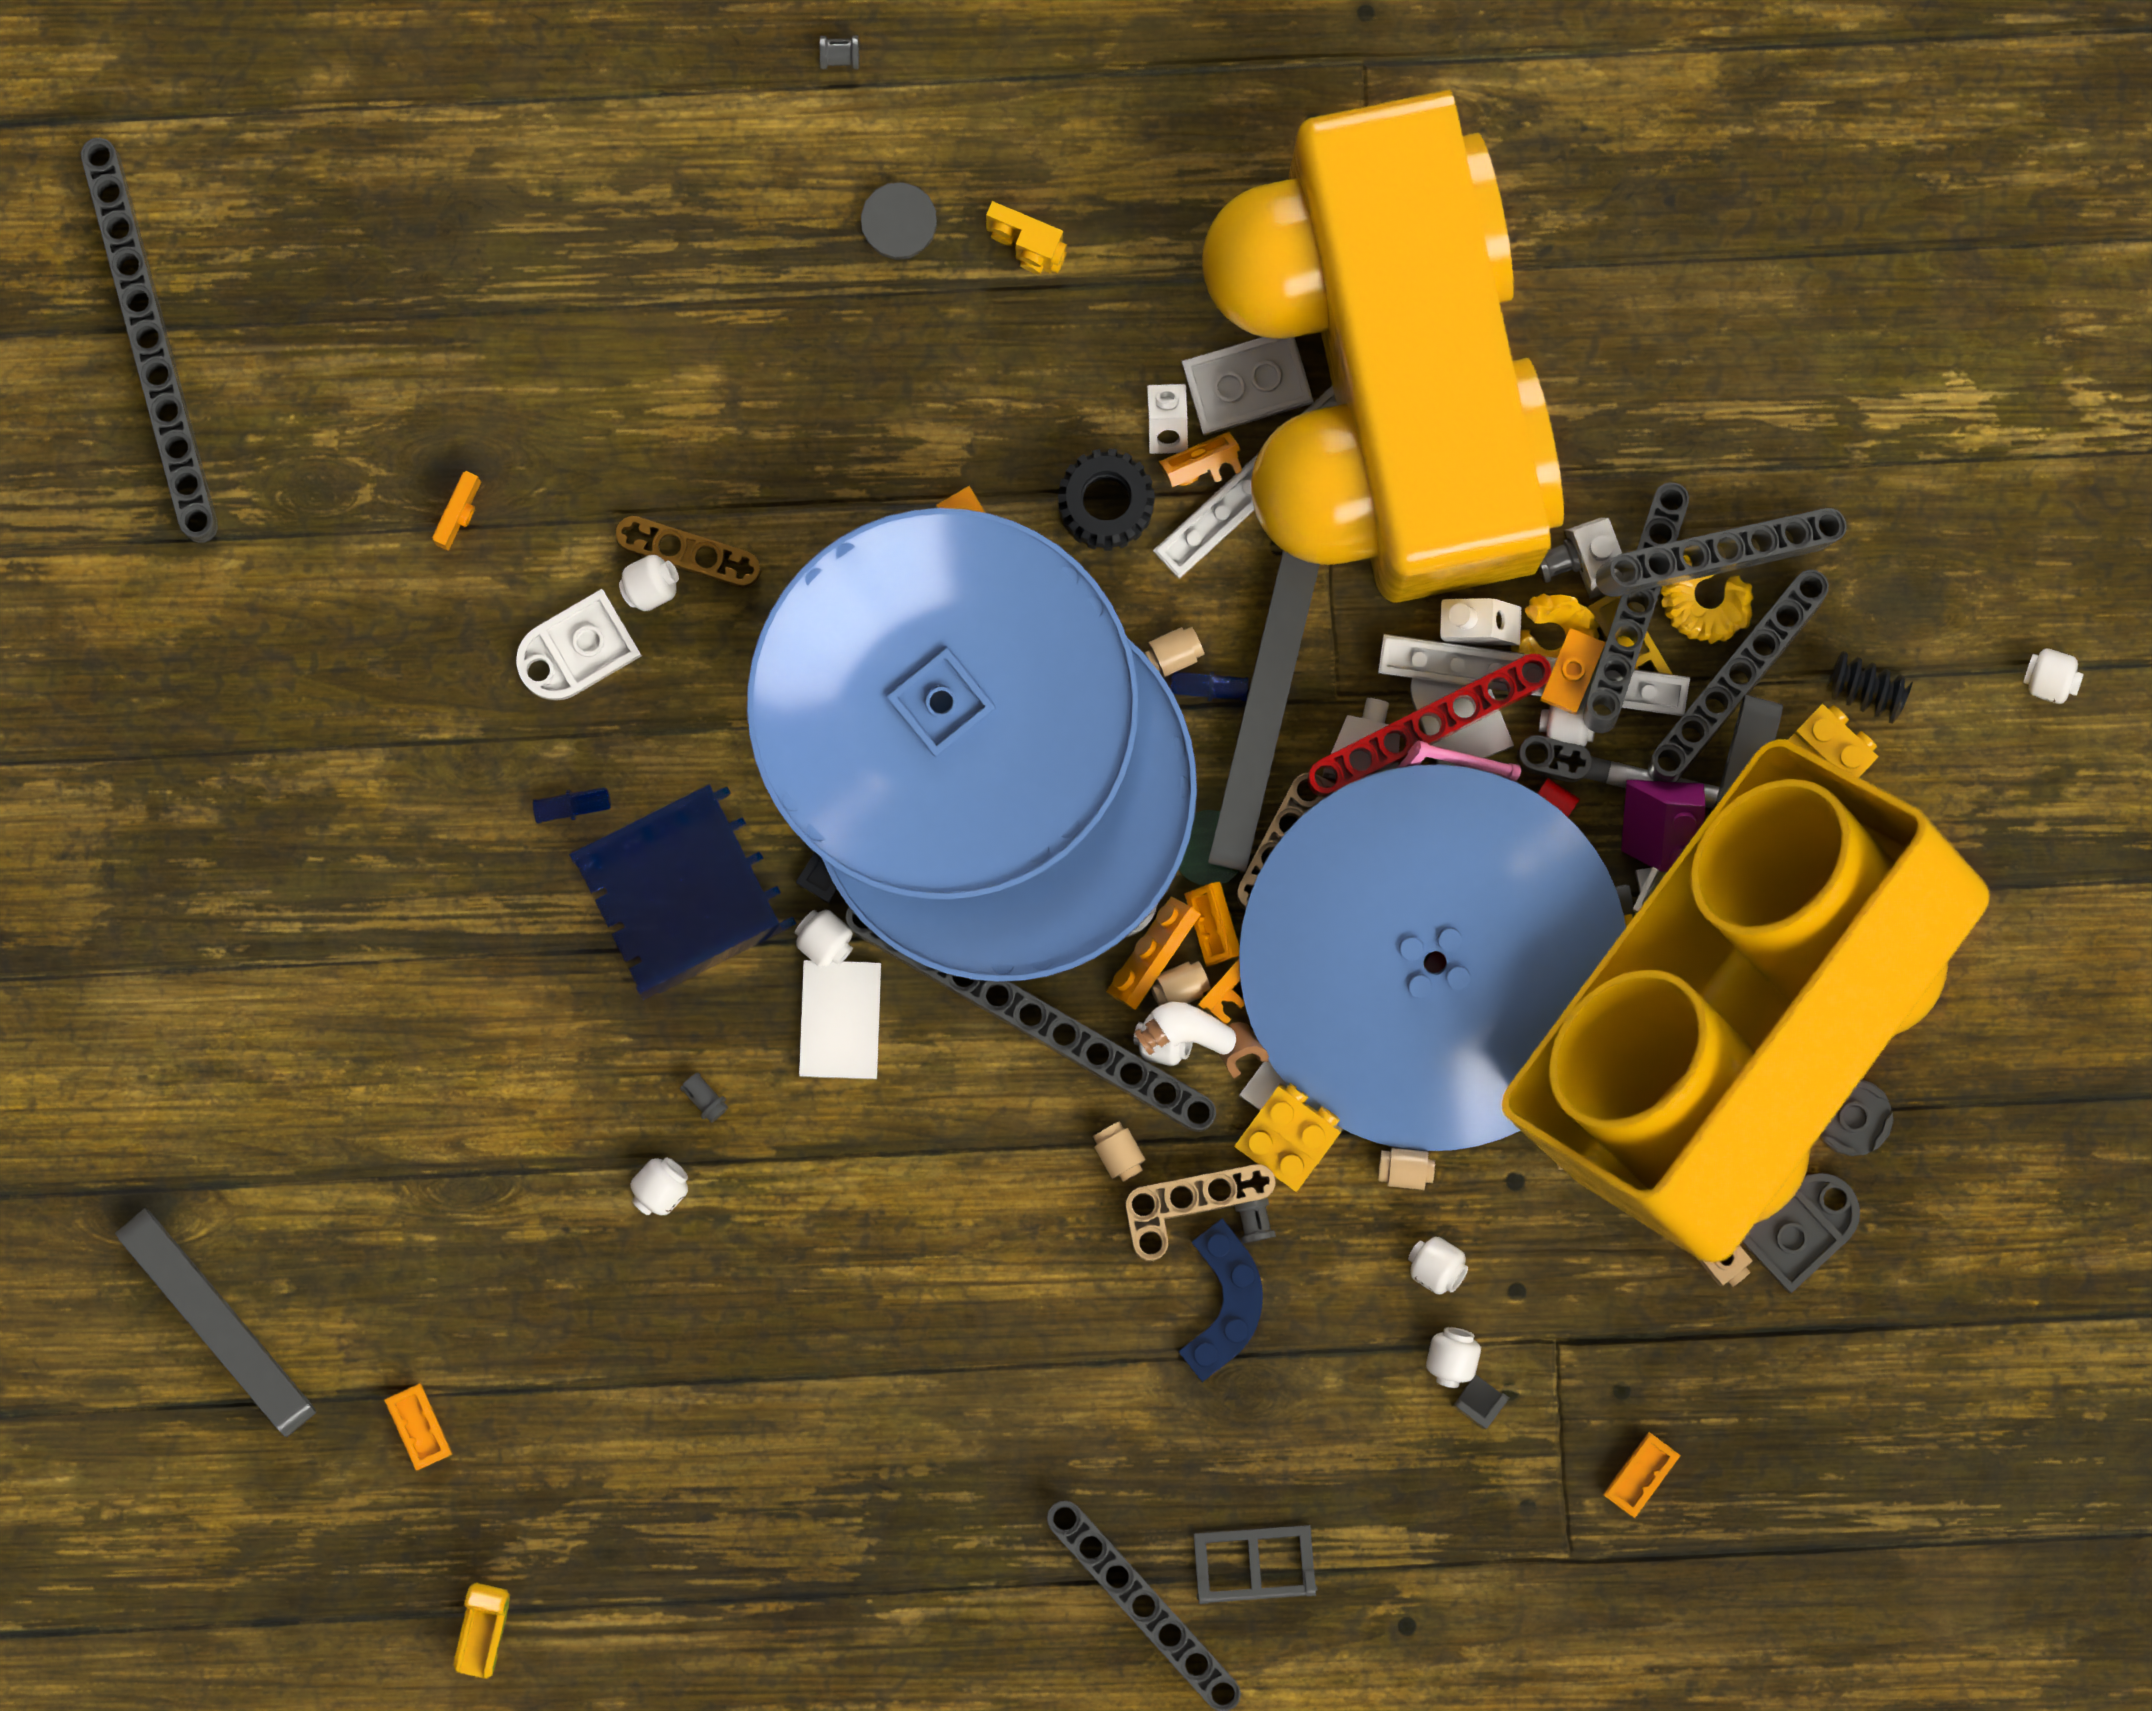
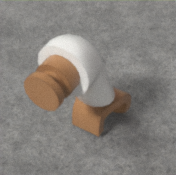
M1171 1001L1158 1006L1151 1011L1154 1019L1145 1024L1147 1029L1143 1032L1140 1029L1134 1031L1149 1055L1155 1052L1153 1048L1156 1045L1162 1048L1169 1042L1174 1047L1184 1042H1194L1219 1053L1220 1058L1233 1078L1241 1074L1235 1064L1236 1061L1247 1054H1255L1256 1058L1262 1062L1269 1061L1267 1051L1258 1042L1252 1027L1248 1024L1236 1022L1226 1025L1210 1014L1187 1003Z

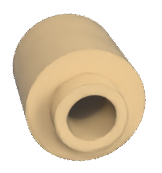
M1180 627L1148 642L1150 650L1144 652L1163 677L1196 663L1197 658L1204 655V650L1193 627L1185 630Z
M1199 961L1193 964L1185 962L1162 972L1156 979V984L1151 987V992L1158 1006L1171 1001L1188 1004L1202 998L1204 992L1211 990L1207 975Z
M1120 1121L1093 1136L1097 1143L1094 1148L1112 1179L1120 1176L1124 1182L1143 1171L1140 1164L1146 1159L1129 1129H1124Z
M1391 1148V1151L1381 1150L1378 1181L1388 1182L1387 1186L1418 1190H1425L1426 1183H1433L1435 1160L1428 1159V1151Z

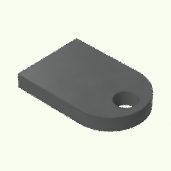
M1824 1173L1805 1176L1800 1188L1789 1203L1768 1219L1755 1223L1742 1243L1784 1289L1791 1294L1852 1237L1860 1218L1858 1199L1851 1187L1836 1176ZM1830 1188L1839 1189L1845 1197L1843 1207L1837 1211L1830 1210L1824 1203V1194Z

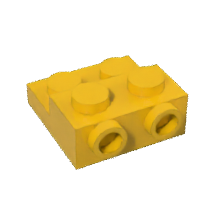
M992 201L986 214L987 231L992 232L991 238L1008 246H1012L1013 242H1015L1016 259L1021 261L1020 266L1025 270L1038 275L1042 273V270L1050 274L1052 271L1059 273L1067 254L1065 252L1067 244L1063 243V231Z
M1824 704L1819 706L1788 739V741L1858 778L1879 757L1873 752L1877 748L1874 741L1862 731L1855 735L1845 725L1849 721L1848 717L1835 705H1831L1829 708Z
M1280 1083L1234 1147L1258 1165L1268 1167L1276 1178L1297 1192L1343 1129L1337 1126L1340 1119L1323 1106L1316 1111L1305 1103L1309 1097L1307 1094L1299 1092L1296 1086L1291 1083L1287 1087Z

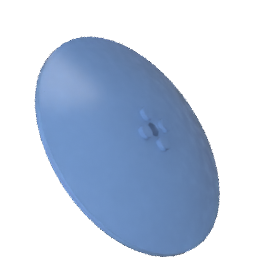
M932 508L898 513L864 524L835 540L800 569L771 609L759 635L748 681L747 714L754 757L764 785L787 823L813 851L842 872L870 886L895 894L917 898L956 899L997 892L1024 882L1062 859L1088 835L1114 799L1126 773L1137 729L1138 688L1132 652L1123 626L1104 592L1079 562L1046 537L1012 520L966 509ZM937 691H946L952 697V705L946 712H935L930 706V698Z
M1128 638L1136 670L1138 688V720L1133 751L1118 791L1102 818L1088 835L1062 859L1026 881L997 892L956 899H926L899 895L870 886L847 875L822 858L833 883L845 902L859 919L880 939L903 955L925 966L950 975L996 982L1024 981L1067 971L1100 956L1134 931L1154 910L1170 887L1190 841L1197 798L1196 763L1186 721L1173 692L1157 668ZM937 691L930 698L932 710L938 713L948 711L952 705V697L946 691Z
M1423 764L1392 768L1358 779L1321 799L1284 833L1268 855L1253 885L1242 922L1239 962L1243 999L1252 1029L1258 1042L1269 1055L1268 1060L1287 1086L1291 1083L1296 1086L1299 1092H1304L1309 1096L1305 1101L1316 1111L1323 1106L1340 1119L1337 1124L1340 1128L1375 1143L1400 1149L1451 1151L1476 1147L1503 1139L1521 1131L1504 1115L1502 1110L1503 1095L1518 1072L1625 930L1624 913L1610 874L1593 845L1560 809L1538 793L1508 778L1466 766ZM1433 951L1441 952L1446 957L1444 969L1437 973L1429 972L1424 967L1425 956Z

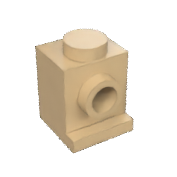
M1740 1245L1733 1252L1732 1262L1728 1266L1722 1265L1720 1261L1710 1263L1697 1258L1719 1286L1729 1282L1732 1287L1751 1273L1746 1266L1753 1261Z

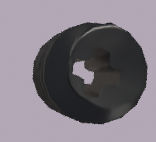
M1842 651L1826 685V688L1828 686L1832 687V699L1836 700L1845 692L1846 705L1850 706L1859 698L1861 699L1860 711L1862 712L1871 704H1874V717L1877 718L1885 710H1889V723L1893 724L1904 708L1913 681L1905 688V677L1900 674L1890 682L1891 672L1889 669H1884L1876 676V664L1870 663L1862 671V659L1856 657L1847 665L1848 654Z

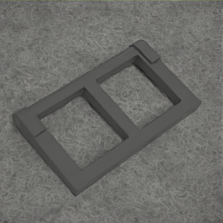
M1310 1525L1194 1534L1198 1587L1197 1599L1199 1604L1316 1596L1317 1586L1315 1585ZM1299 1537L1303 1585L1262 1588L1258 1540ZM1248 1540L1251 1589L1210 1592L1206 1543Z

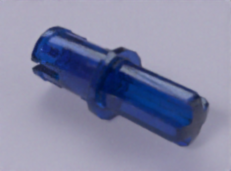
M1210 671V675L1175 672L1172 676L1171 691L1174 695L1207 697L1209 702L1212 701V698L1247 701L1248 677L1214 675V671Z
M602 787L576 793L566 790L564 795L533 799L535 820L537 824L568 817L571 820H576L577 815L608 810L611 808L610 793L607 788Z

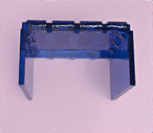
M709 784L569 854L579 869L591 894L606 888L608 893L595 899V903L608 928L623 922L625 928L613 933L612 936L625 962L640 956L642 962L631 967L629 970L637 984L636 989L644 1000L656 993L660 994L797 924L794 917L787 918L779 923L768 900L781 894L779 887L776 886L763 892L751 866L762 861L764 858L761 852L746 858L734 834V831L747 825L744 818L742 817L729 823L719 805V800L725 799L731 794L728 786L713 792Z

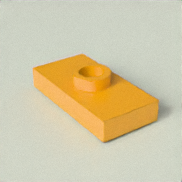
M468 471L462 473L432 536L436 546L449 551L460 526L467 527L475 510V506L471 505L481 484L477 475Z
M1570 628L1540 701L1576 715L1606 642Z
M1220 881L1184 893L1187 904L1201 914L1194 927L1206 967L1239 957L1240 946Z
M421 1383L384 1399L416 1471L453 1455Z
M1648 1432L1602 1495L1635 1518L1681 1455Z

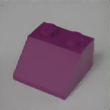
M1626 780L1621 851L1658 869L1660 872H1668L1704 823V784Z

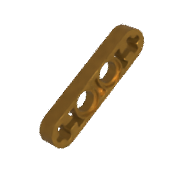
M635 516L624 518L616 528V538L619 545L629 553L642 557L657 555L665 562L670 561L677 568L737 587L746 588L752 586L760 577L761 568L758 559L748 551ZM634 525H638L640 533L651 537L652 529L657 530L658 532L652 543V551L645 550L649 545L647 541L636 539L633 544H628V538L623 534L624 530H631ZM674 536L680 540L681 549L675 556H665L660 552L659 543L664 537ZM705 547L714 549L718 555L717 562L710 568L700 567L695 560L697 552ZM724 553L731 554L728 561L733 564L741 565L743 559L748 560L749 567L754 570L752 575L745 574L743 579L737 578V571L729 567L725 568V575L718 573L724 564Z

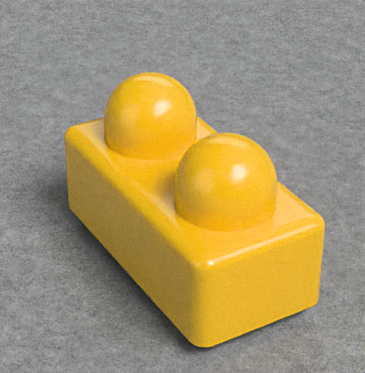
M1450 89L1305 120L1297 133L1289 180L1251 188L1227 203L1212 222L1205 238L1202 253L1203 275L1211 299L1221 313L1242 330L1272 339H1287L1321 332L1336 399V406L1308 411L1289 419L1278 427L1263 444L1255 460L1251 477L1252 503L1260 525L1276 545L1288 554L1303 561L1322 565H1335L1370 558L1379 592L1385 599L1394 603L1535 574L1551 545L1549 529L1563 525V493L1552 428L1536 371L1529 358L1514 361L1511 358L1500 303L1513 299L1514 283L1511 252L1500 193L1492 162L1480 133L1462 136L1454 97Z
M1778 739L1768 742L1755 753L1507 1087L1502 1098L1503 1113L1576 1182L1696 1258L1710 1263L1722 1261L1733 1254L1755 1223L1768 1219L1780 1211L1795 1196L1807 1172L1810 1148L1891 1038L1916 1025L1934 1007L1945 985L1948 961L1988 906V887L1917 808L1791 741Z

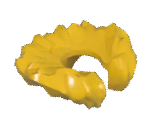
M1688 555L1683 556L1685 562L1692 566L1690 557ZM1713 575L1662 586L1660 594L1664 598L1661 605L1665 608V615L1671 619V626L1677 628L1679 633L1687 635L1688 639L1708 640L1710 644L1718 640L1725 642L1740 629L1749 627L1752 617L1751 601L1754 599L1751 591L1752 585L1748 582H1743L1739 575L1731 576L1725 582L1723 602L1713 609L1700 606L1694 595L1697 584Z
M1543 593L1538 597H1532L1529 600V606L1525 608L1527 617L1536 624L1556 623L1564 629L1566 636L1571 628L1593 638H1599L1597 628L1600 625L1594 619L1595 615L1589 608L1579 604L1575 597L1561 594L1546 595ZM1530 629L1521 630L1520 645H1511L1512 652L1540 654L1541 656L1558 658L1562 646L1556 650L1542 648L1530 634Z

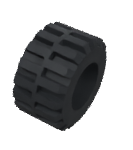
M1100 449L1093 450L1091 455L1085 456L1083 454L1077 458V462L1067 468L1066 474L1061 479L1059 486L1058 510L1067 532L1070 531L1074 535V539L1079 543L1083 541L1088 544V548L1095 550L1096 547H1102L1104 551H1112V547L1120 546L1121 549L1128 546V542L1134 539L1136 541L1150 523L1155 500L1150 475L1145 473V467L1140 462L1136 463L1133 461L1132 456L1124 453V455L1117 454L1115 449H1108V452H1101ZM1099 480L1118 482L1126 489L1129 495V505L1126 512L1114 520L1107 521L1091 516L1086 511L1083 503L1086 489L1092 483Z

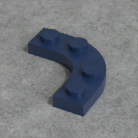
M1223 1218L1191 1242L1215 1272L1222 1286L1223 1304L1217 1319L1208 1329L1178 1351L1201 1382L1205 1381L1233 1359L1247 1345L1257 1328L1262 1310V1283L1257 1266L1247 1249Z

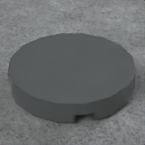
M904 182L888 183L876 189L865 201L861 213L862 233L869 245L880 255L895 260L908 259L923 251L932 242L937 228L936 209L929 196L917 186Z
M1860 1080L1821 1133L1820 1137L1823 1142L1835 1152L1847 1156L1866 1155L1879 1148L1890 1135L1893 1124V1112L1885 1093L1873 1083Z

